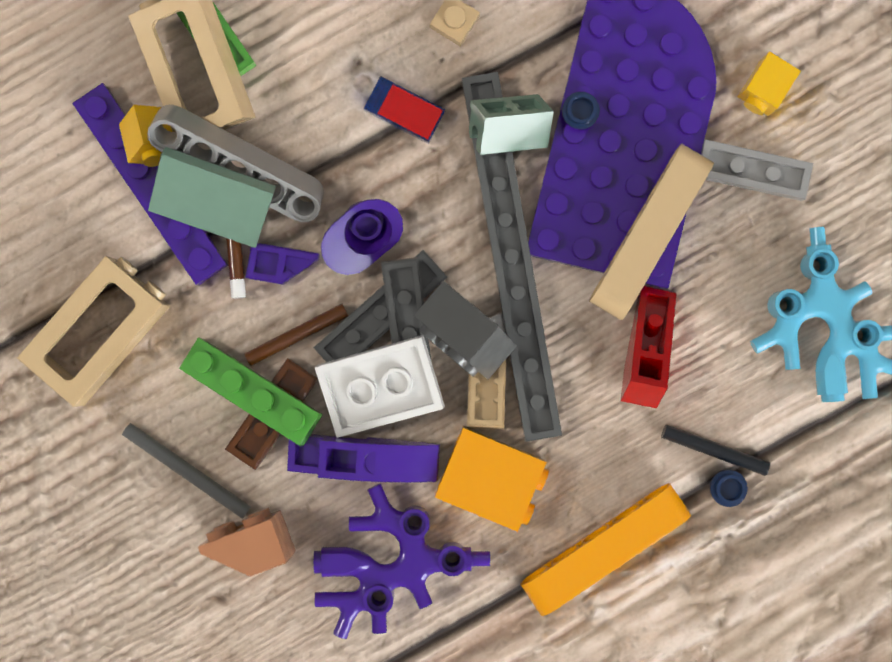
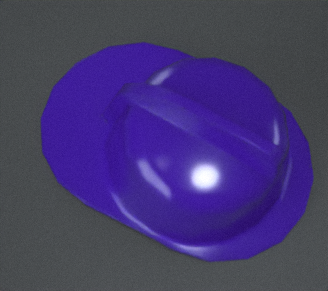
M368 199L351 205L345 214L335 221L323 236L321 253L326 265L336 273L344 275L357 274L370 267L400 240L403 232V218L390 202L381 199Z

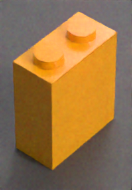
M462 426L436 489L435 498L518 532L521 524L528 525L532 517L535 505L530 502L535 490L542 491L546 483L549 470L544 468L547 462L542 458Z

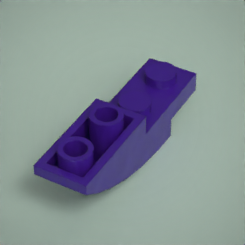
M311 434L304 446H299L289 439L287 471L318 474V478L338 480L437 482L440 444L374 437L366 439L337 438L336 436Z

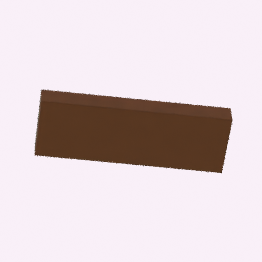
M287 358L271 382L299 400L304 401L318 381V378L290 358ZM249 414L225 450L256 470L281 434Z

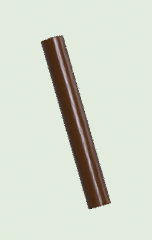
M343 303L244 353L249 365L253 366L349 315Z

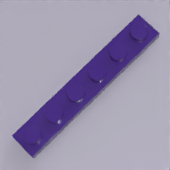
M101 83L72 104L195 285L199 286L227 267L228 263L205 230L148 211L158 166L148 167L144 164L128 163L119 127L126 114L108 87Z

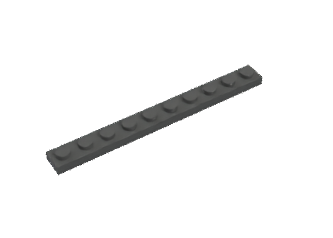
M498 72L462 78L467 115L470 123L471 100L503 97ZM472 138L507 336L517 346L510 354L524 439L525 442L562 436L513 153L503 152L480 155L476 150L477 138Z

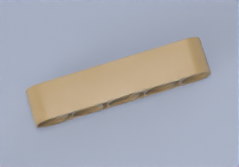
M683 144L679 145L589 299L590 303L623 320L714 165L713 161Z

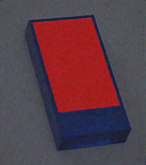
M380 76L364 106V111L427 144L430 143L446 112L445 109L382 76Z

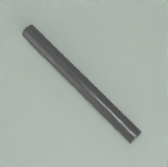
M132 423L123 431L122 435L242 519L250 510V505Z

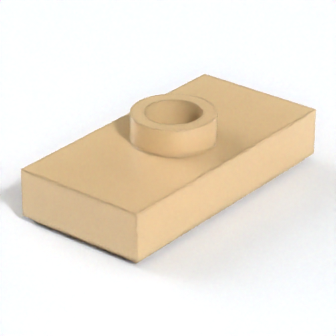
M506 360L488 380L479 372L474 377L469 374L467 428L504 430Z

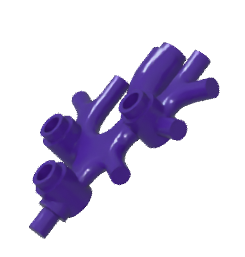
M380 483L367 489L375 506V512L371 516H349V532H389L399 542L400 553L398 558L390 564H380L365 552L350 547H322L321 551H314V574H321L322 577L352 576L356 577L360 582V586L356 591L315 592V607L339 608L340 617L333 632L339 638L347 639L352 624L361 611H368L371 614L372 633H387V612L392 608L395 588H407L413 594L419 609L425 608L433 603L425 584L426 579L430 575L443 572L448 576H458L464 571H472V567L490 566V551H471V547H463L457 542L445 543L440 549L430 547L424 539L430 524L428 512L420 506H410L403 512L396 510L388 501ZM413 515L419 516L422 523L417 527L411 526L408 522L409 517ZM450 552H455L460 557L458 561L451 563L447 561L446 555ZM381 591L386 595V598L378 601L373 597V593Z

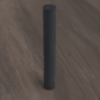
M667 424L663 428L661 438L764 476L767 475L770 469V462Z

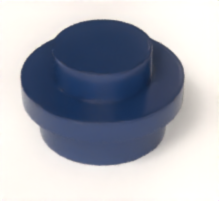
M587 92L571 94L567 97L562 107L564 121L570 127L578 130L591 127L597 121L600 113L598 101Z
M722 470L715 474L710 482V494L714 501L722 506H737L747 495V482L736 471Z

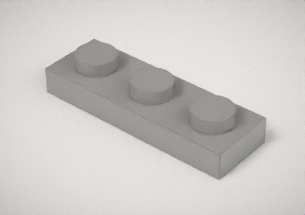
M704 140L701 155L714 162L706 180L799 201L806 199L813 163Z

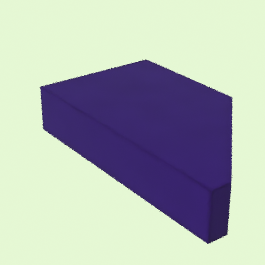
M257 243L256 248H250L245 278L284 285L317 262L320 254Z

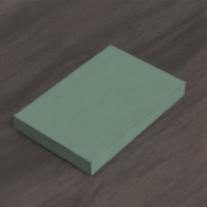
M165 147L161 154L148 211L256 248L276 186Z

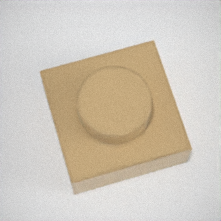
M444 0L431 21L430 28L461 47L480 17V12L461 0Z

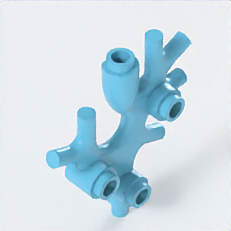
M825 227L809 228L811 246L806 247L807 254L802 258L800 268L802 274L811 280L810 287L803 294L793 289L773 293L768 299L767 308L771 316L777 319L776 323L768 332L751 340V346L758 354L774 345H780L784 351L785 370L801 369L798 330L807 319L813 317L821 318L826 321L830 329L829 338L818 355L815 368L817 395H821V401H845L844 393H848L845 359L849 355H855L859 360L862 399L878 398L877 374L883 372L892 375V359L881 355L878 352V346L882 341L892 340V325L880 326L872 320L855 321L853 319V306L858 301L872 294L871 287L865 281L848 290L838 287L834 274L838 270L839 261L836 254L832 251L831 245H826ZM814 260H817L820 264L819 271L815 270L813 266ZM782 299L787 303L785 311L780 308V301ZM859 330H861L863 334V338L861 341L857 337V333Z

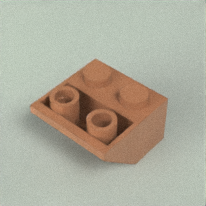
M269 507L248 515V518L242 520V525L236 526L234 521H230L213 528V531L206 534L207 540L198 546L201 555L250 577L287 563L296 552L281 510L271 513Z

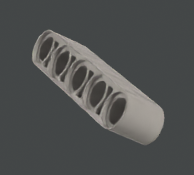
M165 105L155 115L147 134L152 146L163 152L164 148L168 147L266 183L268 182L265 179H274L279 184L275 185L276 188L269 206L270 208L299 222H310L318 216L324 189L321 182L313 176L179 106ZM162 124L172 126L176 132L167 131ZM197 143H205L211 150L202 149ZM231 161H239L245 167H237ZM306 196L309 197L312 201L305 202L299 199L298 197Z

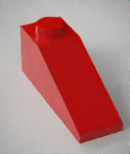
M645 286L640 291L624 366L620 401L657 409L666 393L669 381L677 293Z

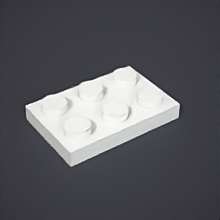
M423 335L318 364L314 367L337 438L441 410L445 406Z

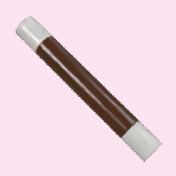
M226 238L231 299L245 298L242 245L239 242Z

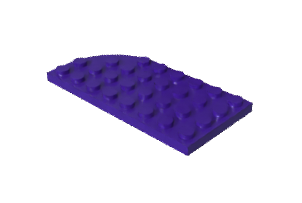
M678 0L586 1L529 234L528 244L532 257L604 274L679 145L683 144L701 154L716 94V69L712 51L704 32L693 15ZM575 92H587L594 96L599 104V117L587 129L578 130L570 127L562 116V107L565 100ZM686 214L647 279L646 285L662 289L669 288Z

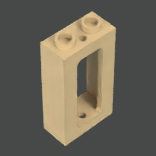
M147 0L139 5V11L128 15L163 106L176 105L186 110L155 25L159 20L182 11L186 16L219 103V108L216 112L202 117V119L226 130L256 118L212 0Z
M105 256L17 357L18 360L73 407L85 406L170 307L163 300L166 294L151 281L144 284L135 276L138 270L123 257L116 260L115 258ZM110 283H115L135 301V308L79 373L73 377L54 361L48 353L104 288Z

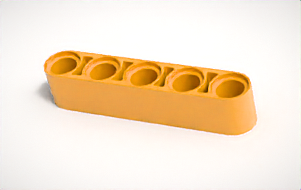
M671 483L662 485L531 573L520 585L541 616L548 615L675 530L691 517V513Z

